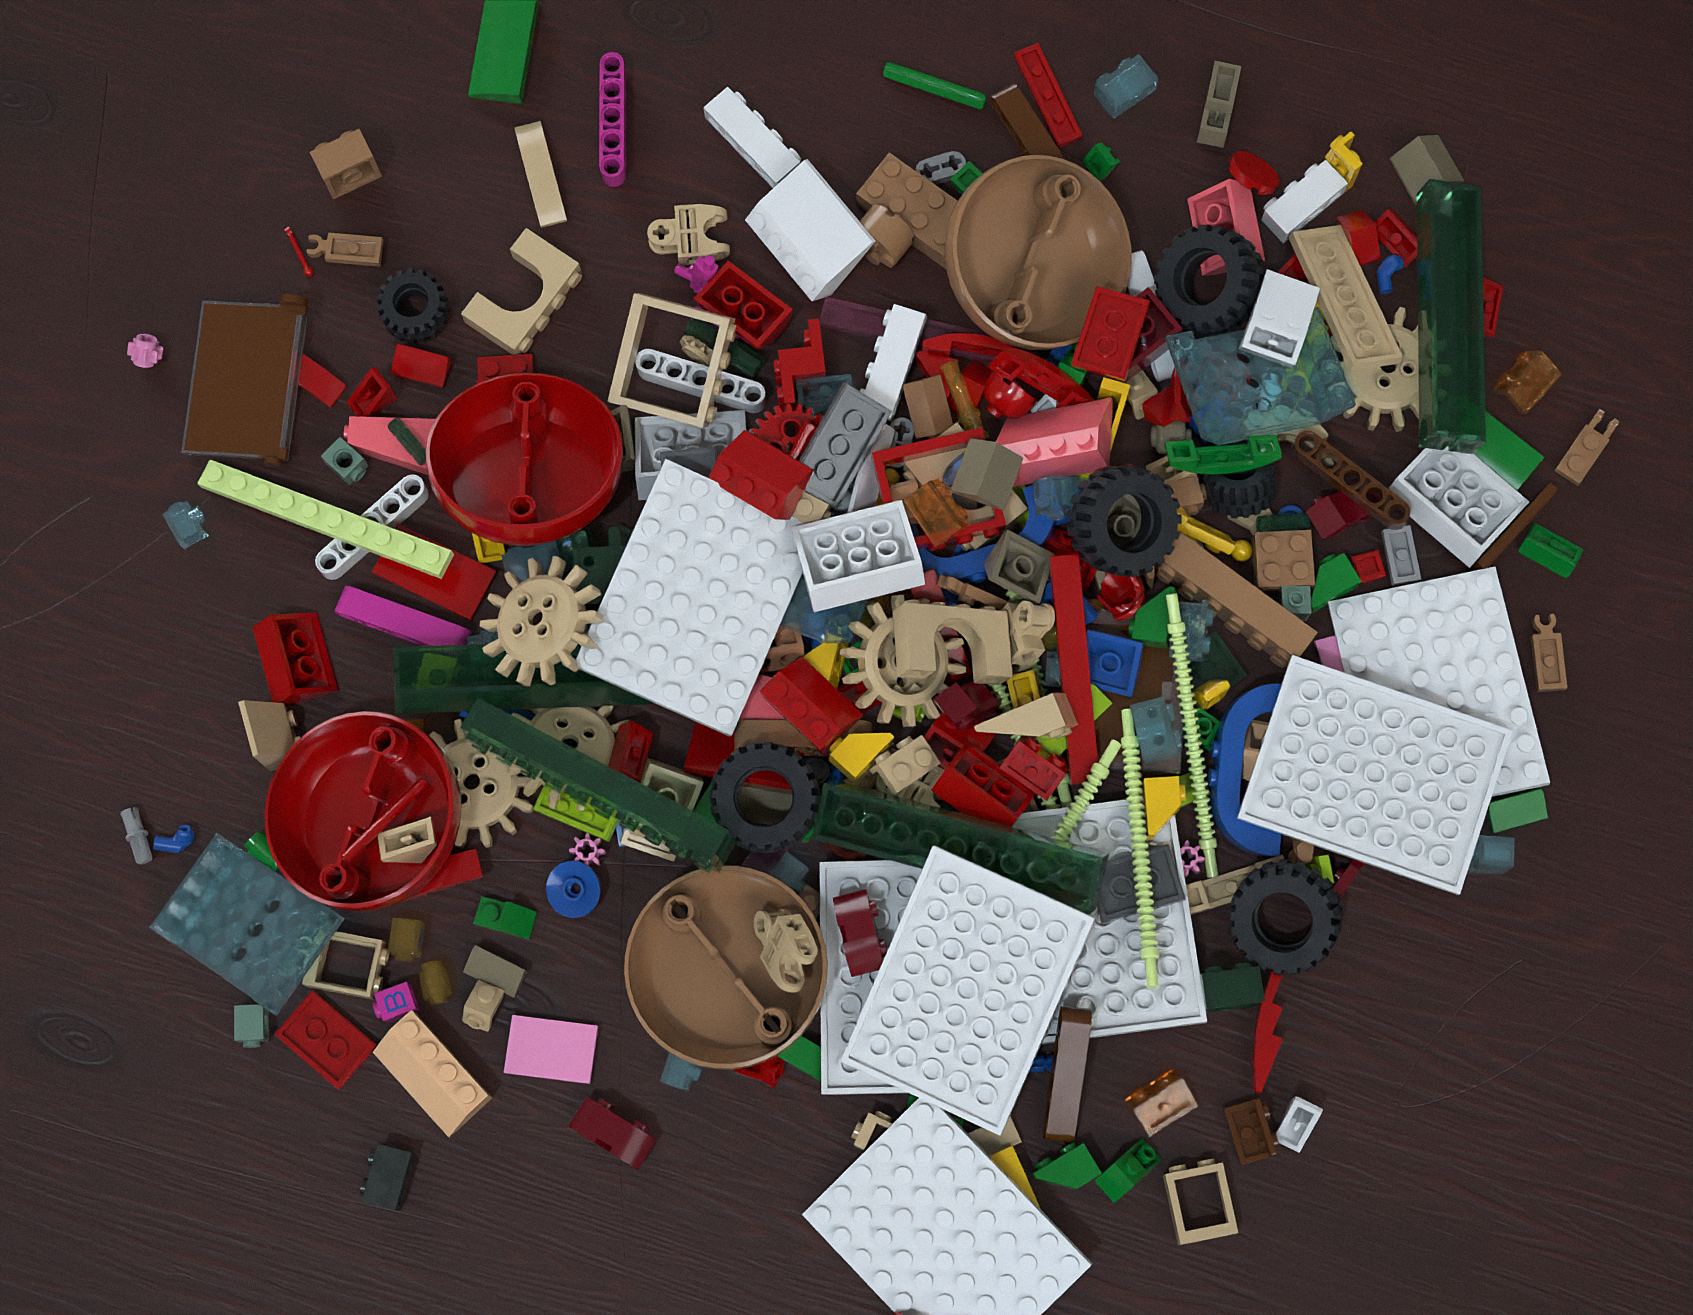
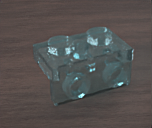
M1202 600V603L1179 602L1181 622H1185L1186 628L1183 636H1187L1184 643L1188 644L1185 651L1189 652L1186 659L1190 661L1204 662V654L1210 653L1211 637L1206 635L1207 626H1213L1214 609H1209L1208 600ZM1169 647V659H1175L1172 657L1174 650Z

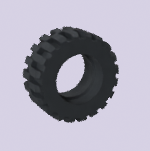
M1210 225L1188 228L1184 232L1185 236L1178 234L1172 239L1174 243L1172 246L1166 245L1162 251L1165 254L1163 260L1158 259L1156 267L1159 268V274L1154 275V284H1157L1159 287L1158 290H1155L1156 297L1163 301L1162 304L1183 328L1209 335L1213 333L1218 335L1228 332V329L1236 330L1241 327V320L1248 321L1250 318L1251 310L1254 307L1262 284V278H1264L1266 273L1265 268L1259 266L1263 259L1260 253L1255 252V246L1252 242L1236 232ZM1214 255H1220L1227 270L1225 287L1213 302L1202 306L1194 295L1193 281L1195 273L1206 259Z
M1130 466L1104 467L1102 471H1095L1090 474L1089 478L1091 481L1083 480L1078 486V489L1081 491L1078 495L1073 494L1070 501L1074 503L1072 511L1068 510L1067 519H1071V526H1067L1068 535L1074 536L1075 540L1071 541V545L1075 551L1081 552L1079 557L1098 571L1127 577H1137L1139 573L1145 575L1152 572V566H1161L1165 562L1164 555H1171L1175 549L1172 543L1174 539H1179L1180 532L1177 531V525L1182 523V515L1177 514L1176 510L1180 508V504L1177 498L1171 497L1174 494L1171 486L1163 484L1164 479L1158 474H1153L1146 469ZM1130 494L1135 498L1140 507L1141 524L1134 539L1127 545L1119 548L1112 543L1108 535L1107 518L1113 504L1122 496Z
M772 742L751 743L746 745V747L733 751L732 755L721 762L717 773H714L712 787L709 790L711 813L720 831L736 845L758 853H773L792 847L798 841L800 842L808 831L812 829L820 809V788L817 777L810 765L797 752L784 745ZM767 770L780 774L787 780L792 790V805L789 812L783 819L774 824L760 825L753 823L744 816L739 807L738 793L742 783L748 776L758 771Z
M1280 859L1275 864L1272 861L1265 863L1261 868H1255L1249 873L1232 897V904L1228 910V918L1231 920L1228 928L1230 935L1235 936L1233 943L1237 950L1242 949L1245 952L1244 959L1249 963L1254 960L1259 964L1257 968L1264 972L1267 968L1273 969L1274 975L1282 976L1284 971H1289L1290 975H1297L1303 969L1309 971L1315 968L1319 961L1322 962L1328 956L1342 928L1341 920L1343 918V908L1339 906L1340 896L1338 892L1332 890L1333 883L1328 877L1324 880L1320 876V870L1315 867L1312 870L1306 868L1305 862L1297 861L1296 864H1292L1289 859ZM1280 892L1289 893L1305 902L1311 911L1313 923L1311 930L1303 939L1291 942L1282 941L1271 936L1263 928L1259 919V908L1267 896Z

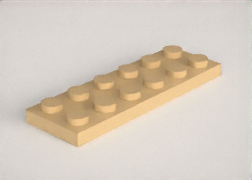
M1336 225L1292 232L1289 237L1290 243L1309 284L1320 288L1317 301L1349 371L1399 364L1403 356L1342 226Z

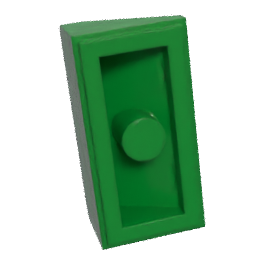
M1534 522L1518 552L1558 575L1568 578L1584 549Z
M1542 788L1490 802L1486 815L1492 833L1547 819L1548 815Z

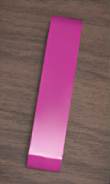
M615 52L606 53L600 59L599 167L604 183L611 187L620 186L626 179V70L623 58ZM611 66L619 67L615 72L607 71ZM611 91L619 92L616 97L607 96ZM612 116L619 118L614 123L607 122V119ZM610 142L619 143L616 148L606 147ZM611 167L619 168L615 174H608L606 171Z
M350 586L344 587L334 611L346 619L440 653L458 656L459 659H462L472 634L470 630Z

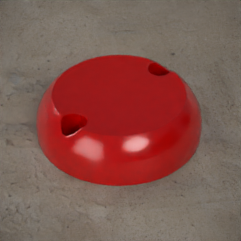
M515 373L498 376L482 381L463 391L440 412L432 425L426 445V466L429 481L436 499L444 511L455 522L481 538L515 546L551 543L578 532L592 522L612 499L620 481L623 462L621 434L618 424L608 407L595 394L583 386L558 376L541 373Z
M367 711L347 713L331 718L308 731L291 747L280 762L271 780L265 806V831L272 857L285 878L298 891L321 904L348 911H372L393 906L410 898L425 887L441 870L449 857L460 827L461 794L459 783L446 754L429 735L412 723L390 714ZM420 778L425 779L429 786L382 832L431 817L434 823L437 846L422 863L383 862L377 836L350 863H346L341 858V854Z

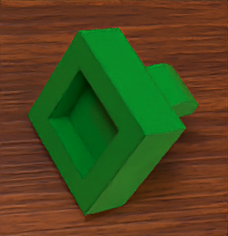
M1103 142L1094 145L1082 160L1090 173L1099 181L1106 179L1120 162L1119 158L1115 159L1110 153L1111 147H1106Z

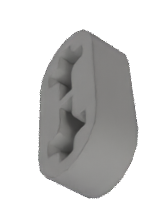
M952 151L920 161L915 171L922 175L923 169L928 168L932 172V177L922 176L933 184L938 185L950 181V178L966 164V161L961 153ZM954 160L955 164H958V169L953 170L952 167H948L949 161Z
M897 418L891 423L890 427L896 430L900 428V425L906 426L905 429L909 433H904L901 442L897 441L898 432L895 431L890 448L913 442L914 428L909 419ZM905 462L886 467L900 471L903 470Z

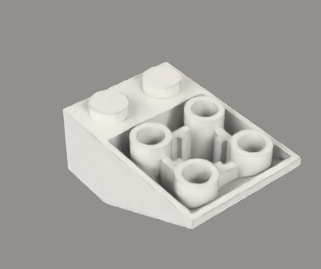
M1267 269L1238 349L1290 368L1295 366L1320 288Z

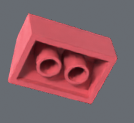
M1227 179L1187 199L1193 227L1198 228L1200 225L1219 226L1244 236L1246 240L1251 241L1255 246V252L1260 253L1263 261H1265L1250 189L1245 188L1237 180ZM1220 255L1209 257L1200 265L1203 276L1227 273L1226 265Z

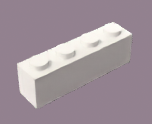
M727 87L703 107L705 118L759 175L774 188L800 164L801 158L793 148L789 150L782 143V137L774 129L770 131L764 125L763 117L756 110L752 112L746 106L747 102L739 92L733 93Z
M896 304L893 305L892 310L887 309L883 320V325L886 326L883 337L878 336L874 347V352H878L875 363L870 362L865 375V378L869 379L867 387L860 390L866 396L892 411L887 420L889 422H893L903 392L902 385L906 383L927 320L926 314Z

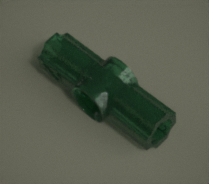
M692 318L687 324L684 335L693 336L714 350L719 328L710 322ZM734 339L733 342H730L732 346L727 351L730 353L729 365L750 379H753L761 371L765 358Z

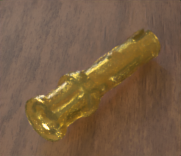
M957 359L940 365L959 412L957 415L958 423L962 424L964 431L982 427L985 439L988 438L990 434L988 431H985L980 419L981 411L973 405Z

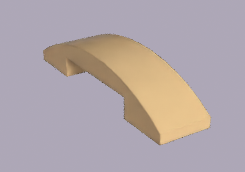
M541 121L515 127L541 228L566 222L567 218Z
M1283 855L1257 862L1252 866L1186 885L1190 915L1232 903L1231 900L1234 893L1250 872L1255 868H1261L1263 864L1270 861L1274 864L1278 863L1280 859H1284Z

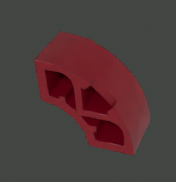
M1355 478L1346 484L1354 486L1359 483V480ZM1340 491L1332 495L1326 496L1323 494L1311 502L1312 507L1305 511L1323 539L1341 534L1352 524L1356 526L1372 517V515ZM1370 492L1366 495L1367 500L1371 503L1381 501L1376 492Z
M974 680L963 686L958 685L956 682L934 698L935 704L958 730L966 731L972 729L974 726L995 718L999 714V701L984 684L974 683Z
M867 889L833 897L836 920L843 938L842 946L851 977L880 970L888 949L885 939H879L875 917L879 916L875 899H869Z
M586 1097L568 1127L638 1170L656 1142L655 1138L647 1134L650 1128L637 1120H634L632 1124L612 1112L615 1108L613 1105L601 1098L598 1102H595Z

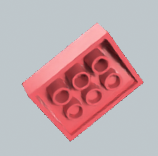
M1112 398L1030 413L1018 419L1007 418L996 442L1023 457L1013 487L1101 471L1104 467L1110 466Z

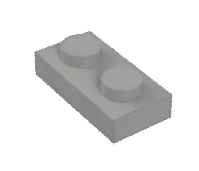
M1404 526L1399 530H1382L1381 535L1392 586L1420 582L1421 574L1411 526Z

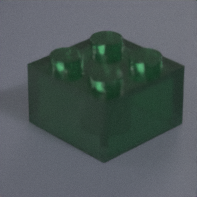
M1251 962L1235 964L1231 970L1223 971L1222 966L1205 968V971L1200 975L1206 1014L1259 1007L1265 1001L1260 966L1252 967Z

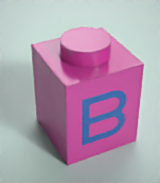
M408 982L374 993L376 1001L372 1005L378 1019L382 1018L386 1023L402 1019L411 1010L416 1013L420 1012L412 985Z

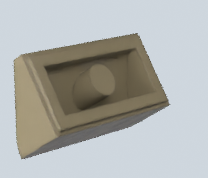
M474 945L463 971L480 981L505 990L504 993L515 998L527 974L526 970L477 945Z

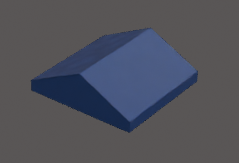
M1088 629L1086 638L1091 684L1093 683L1100 690L1132 697L1141 669L1144 642Z

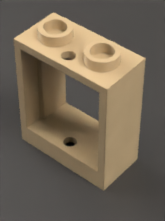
M315 927L302 984L310 988L375 1000L374 993L380 992L383 985V977H380L382 965L386 966L389 959L390 950L386 948L387 943L383 940ZM330 940L375 949L366 990L321 981Z
M1215 1159L1197 1162L1198 1168L1188 1170L1186 1164L1170 1167L1169 1174L1163 1175L1178 1245L1238 1233L1223 1163L1215 1164ZM1215 1172L1227 1223L1185 1231L1174 1180Z

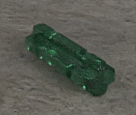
M400 418L393 419L387 425L390 432L396 436L408 453L413 455L414 460L420 466L425 465V447L406 428Z
M1305 513L1271 515L1270 517L1258 516L1256 518V530L1260 532H1270L1271 530L1287 531L1295 530L1296 528L1302 530L1308 529L1310 526V518Z

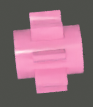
M139 334L136 338H133V342H128L127 355L131 356V360H133L136 366L150 368L154 366V363H157V360L162 359L163 347L159 346L155 336Z
M586 833L585 839L582 840L575 837L574 840L577 845L575 848L569 849L571 854L577 855L574 861L583 862L588 866L593 863L600 866L599 855L606 854L605 850L598 849L602 842L601 839L597 838L593 842L589 833ZM590 845L594 852L589 853L588 858H585L581 851L586 850V846Z
M1188 840L1185 841L1184 847L1180 849L1181 857L1184 853H1188V858L1193 859L1188 865H1184V860H1182L1185 878L1190 870L1197 874L1200 870L1196 863H1201L1205 860L1204 857H1198L1197 852L1200 846L1195 848L1189 847Z

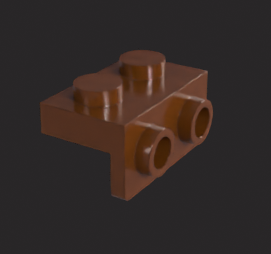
M1260 1098L1223 1109L1240 1166L1277 1155L1276 1149L1279 1148V1142L1275 1131L1270 1132L1267 1121L1271 1120L1266 1103L1261 1104Z

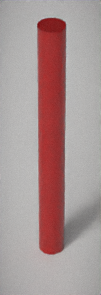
M423 778L415 782L341 854V858L346 863H350L429 786L428 782Z

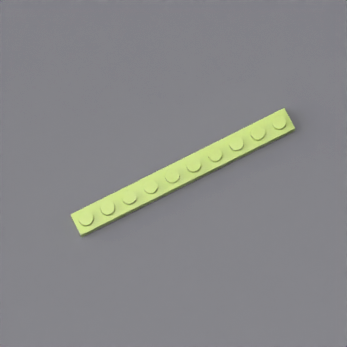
M209 460L198 481V485L203 489L440 579L443 578L454 556L451 550L213 460Z

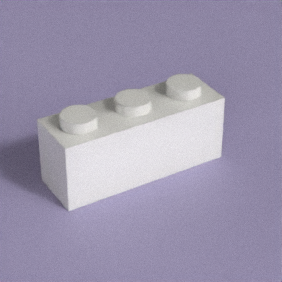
M1327 160L1319 166L1316 163L1304 173L1305 177L1301 181L1297 182L1295 180L1285 188L1283 196L1279 199L1276 197L1272 198L1264 206L1263 209L1265 211L1262 221L1282 243L1289 239L1292 232L1302 229L1344 194L1348 183Z

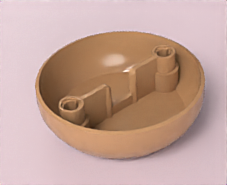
M1029 155L1010 159L990 168L980 175L961 195L951 213L946 229L944 243L946 271L957 301L979 328L998 341L1010 346L1027 350H1049L1077 343L1096 286L1124 294L1126 292L1132 262L1130 236L1123 214L1110 192L1098 179L1085 169L1067 160L1045 155Z
M715 866L699 869L675 879L662 888L647 903L633 925L627 942L624 965L626 989L631 1006L639 1022L653 1040L667 1052L685 1062L716 1070H734L761 1064L778 1056L792 1046L812 1023L820 1008L825 993L828 973L826 945L822 932L805 902L778 879L766 873L739 866ZM682 904L688 907V916L679 905ZM673 909L681 919L675 918L673 916ZM779 909H788L791 915L801 914L816 943L818 953L813 963L802 964L805 982L800 991L787 992L780 989L770 977L760 959L764 946L754 930V917L758 911L774 913ZM784 977L789 983L796 984L792 977ZM771 1017H777L778 1019H780V1028L772 1020ZM765 1022L773 1030V1032L767 1031L764 1028Z

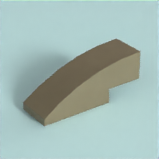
M1215 61L1198 134V143L1224 148L1241 66Z

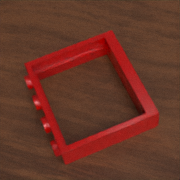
M983 428L872 452L871 458L882 504L892 502L884 466L967 448L970 438L985 440ZM992 507L994 515L992 520L914 537L917 549L929 547V551H936L945 548L946 543L956 541L957 545H962L974 541L973 537L984 535V538L987 539L1000 535V531L1005 530L1006 527L1003 511Z

